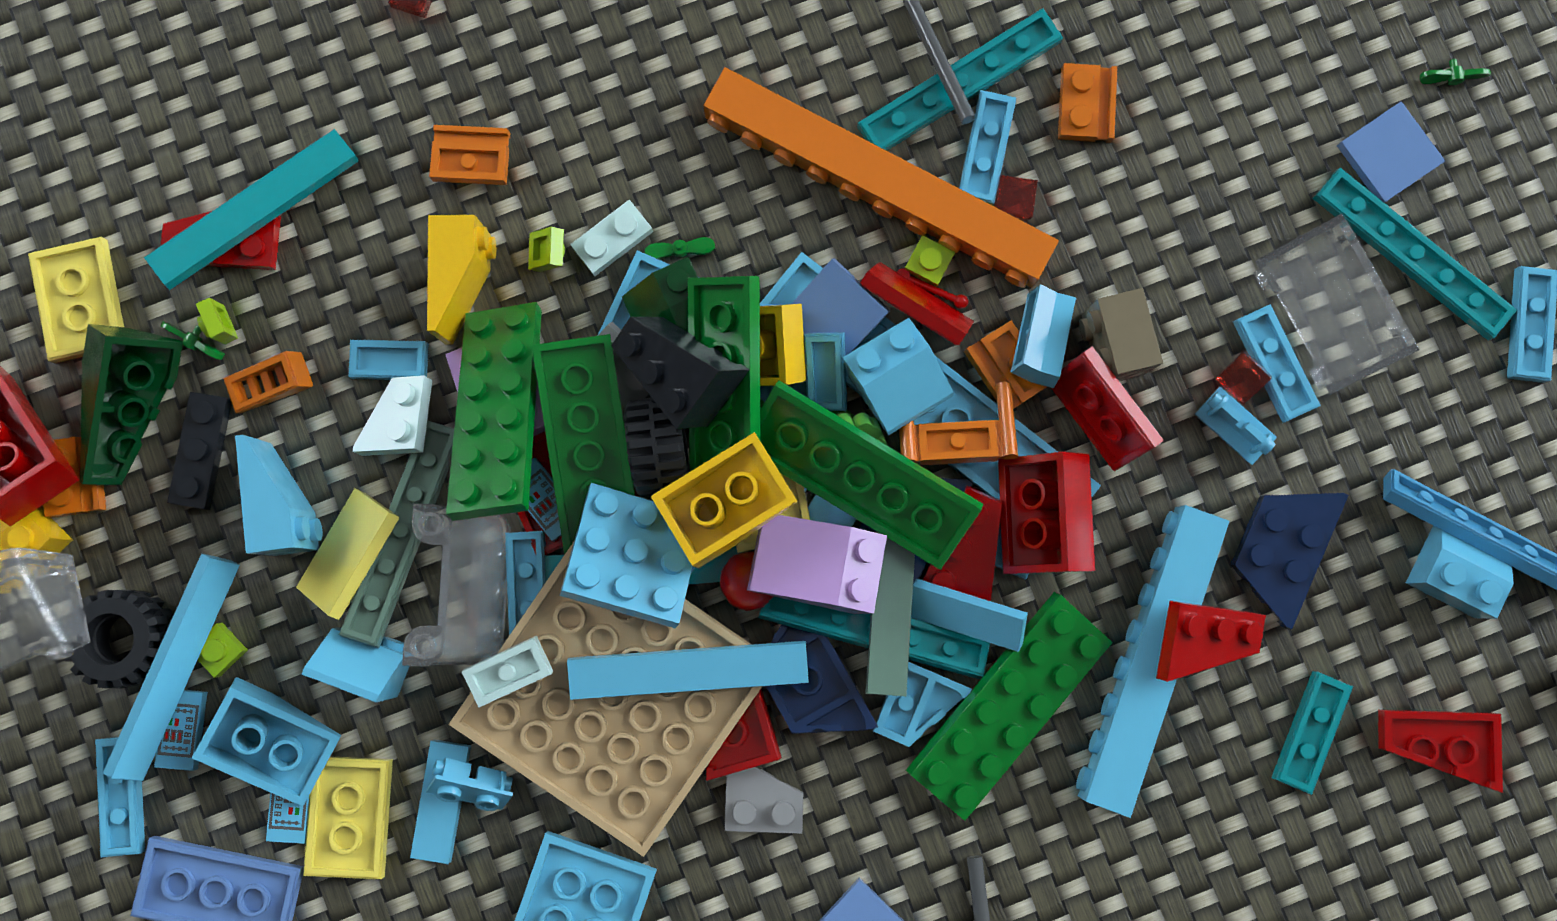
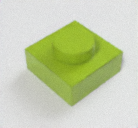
M548 227L529 233L528 270L543 272L563 267V257L565 254L563 244L564 229Z
M922 235L905 266V270L918 279L937 287L955 252Z
M210 297L196 303L200 316L197 317V322L207 338L210 337L222 344L238 339L223 304Z
M216 623L207 637L198 661L216 678L222 676L248 649L223 623Z

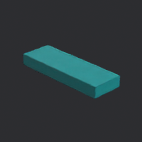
M1312 671L1272 774V779L1305 793L1313 794L1353 686L1320 672Z

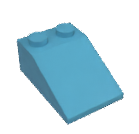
M236 435L235 441L246 553L278 556L317 551L319 549L318 541L322 540L323 535L321 522L316 518L315 511L272 444L246 435Z
M236 677L194 752L192 759L300 806H304L341 735L275 694Z

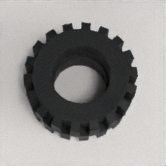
M653 398L628 401L624 413V423L633 485L640 497L652 496L690 472L685 429L675 428Z
M104 590L97 592V595L87 596L82 600L84 606H75L70 612L74 616L73 620H66L63 629L68 630L67 637H61V646L67 645L68 652L64 653L63 656L65 662L74 663L70 670L75 676L84 675L82 681L88 685L97 684V688H120L143 684L169 627V619L173 617V612L171 609H162L165 602L159 597H151V593L145 591ZM121 616L129 622L134 634L132 649L123 660L117 658L109 646L110 629Z

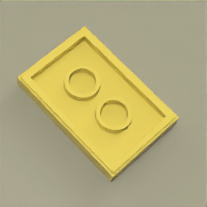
M97 237L28 253L49 362L58 363L83 357L88 324L124 327L107 239Z
M354 488L296 588L328 616L339 620L394 529L399 517L366 493Z
M330 757L309 795L303 876L382 879L385 877L393 759Z

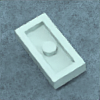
M629 199L570 245L592 274L596 276L653 233V229Z
M536 635L465 668L462 674L478 707H481L551 675L553 669Z

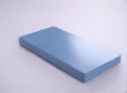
M835 258L829 261L792 303L802 304L804 334L845 332V356L858 347L890 310L869 290L861 286L862 284ZM806 381L788 385L807 397ZM760 386V398L764 402L774 386Z
M152 836L148 839L130 916L152 921H292L304 866Z

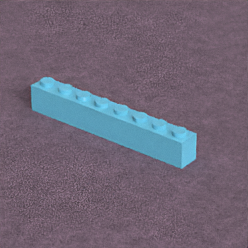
M1187 505L1175 507L1174 512L1169 511L1162 527V532L1166 533L1162 547L1156 548L1150 562V568L1154 569L1150 583H1145L1139 594L1138 605L1142 607L1138 619L1131 621L1126 633V641L1129 642L1125 657L1120 656L1114 668L1113 677L1117 681L1113 693H1107L1101 708V714L1104 715L1100 730L1096 729L1090 739L1088 750L1092 752L1088 767L1083 766L1077 778L1076 788L1079 789L1078 797L1084 801L1131 818L1177 680L1174 679L1166 682L1156 679L1169 601L1202 605L1230 522L1229 520Z

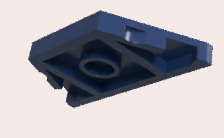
M1345 493L1264 495L1258 499L1231 562V567L1241 579L1246 580L1250 584L1252 592L1261 603H1265L1279 619L1277 622L1285 629H1292L1349 496Z
M781 625L773 636L771 643L806 641L809 683L766 686L792 734L866 731L878 728L877 723L828 637Z

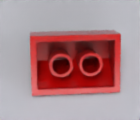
M1054 452L1018 456L1015 459L1009 460L998 459L1000 500L1002 501L1003 574L1095 571L1089 454Z

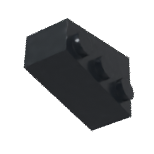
M630 317L611 345L676 429L708 427L750 370L742 364H735L722 356L723 353L717 349L708 348L696 341L695 336L663 317Z

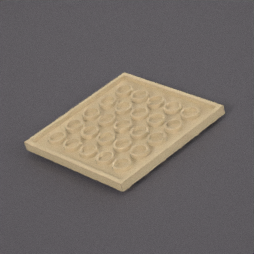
M572 543L498 651L500 653L537 635L553 669L552 674L481 707H478L470 692L449 725L644 857L762 686L570 700L567 659L570 657L752 645L686 599L680 623L675 629L560 596L573 547Z

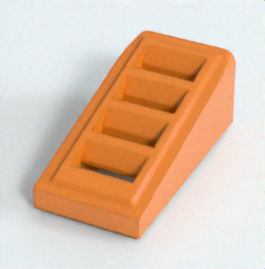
M294 351L282 352L223 378L235 413H243L313 386L302 353ZM273 370H275L280 384L278 387L272 373ZM259 375L265 389L264 393L261 390L257 376ZM242 381H247L252 398L248 399Z

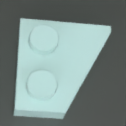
M424 375L391 378L355 442L353 452L361 456L423 453L432 380Z

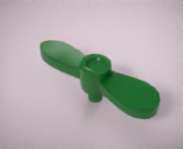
M1452 59L1449 61L1450 68L1447 70H1428L1420 74V82L1422 84H1433L1448 81L1449 85H1458L1464 82L1465 79L1491 76V70L1485 68L1463 70L1462 66H1458L1457 59Z
M701 237L688 242L676 240L673 244L652 243L645 248V254L656 259L672 255L682 258L687 253L707 255L714 251L715 242L709 237Z
M162 321L160 327L181 337L185 347L195 351L199 349L215 359H223L224 352L202 342L203 338L200 337L202 331L198 325L195 326L193 332L188 331L186 333Z

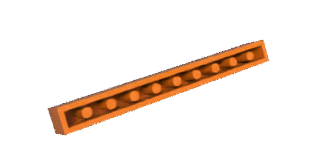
M724 67L703 105L708 124L723 133H727L729 130L741 136L740 140L747 146L756 150H760L762 147L772 152L773 157L781 164L792 167L795 164L806 170V175L812 180L821 184L829 182L839 187V192L853 201L862 199L873 205L872 209L879 215L886 218L894 216L906 222L905 226L910 231L923 236L927 233L939 239V244L955 253H958L960 250L971 256L972 262L986 270L994 268L1006 274L1005 279L1018 287L1024 288L1027 285L1032 288L1036 284L1059 242L1058 239L726 67Z

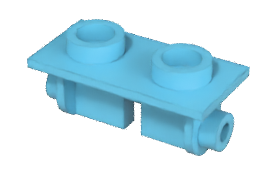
M1218 387L1195 413L1202 422L1251 465L1262 454L1266 455L1276 445L1273 441L1277 436L1222 387Z
M446 757L443 761H435L432 775L435 777L428 786L426 793L437 795V798L442 801H465L475 804L478 809L495 811L497 809L502 810L513 796V792H509L513 778L506 776L507 773L505 771L479 766L476 778L473 779L469 778L472 766L470 763Z

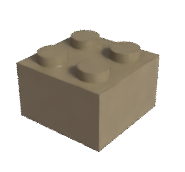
M1143 288L1098 298L1081 314L1082 319L1079 320V329L1082 339L1088 341L1090 347H1094L1119 381L1144 376L1163 364Z

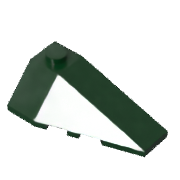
M689 257L651 273L622 296L630 317H663L688 332V278H698Z
M88 324L82 359L81 484L122 485L142 447L141 439L150 421H155L160 412L158 406L167 389H172L177 379L183 345L182 341L127 327Z

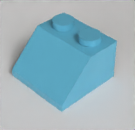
M910 318L905 319L842 357L849 379L888 435L954 396V392L932 349Z
M1432 526L1406 581L1410 586L1473 618L1486 619L1498 618L1514 584L1512 566L1435 526Z
M332 628L302 672L304 676L373 702H380L398 697L414 654L404 650L405 643L389 637H383L380 647L376 648L339 635L341 628Z

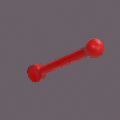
M904 268L897 271L898 274L924 290L954 302L955 307L958 309H964L968 305V298L963 294L956 296L910 276V272Z

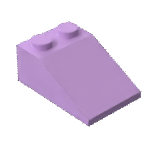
M778 515L758 530L747 590L852 614H874L887 535L849 526Z

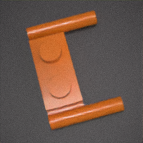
M1000 382L996 384L999 420L926 423L914 425L913 420L899 429L901 454L915 463L920 462V465L998 461V458L1008 460L1017 458L1018 449L1011 383Z

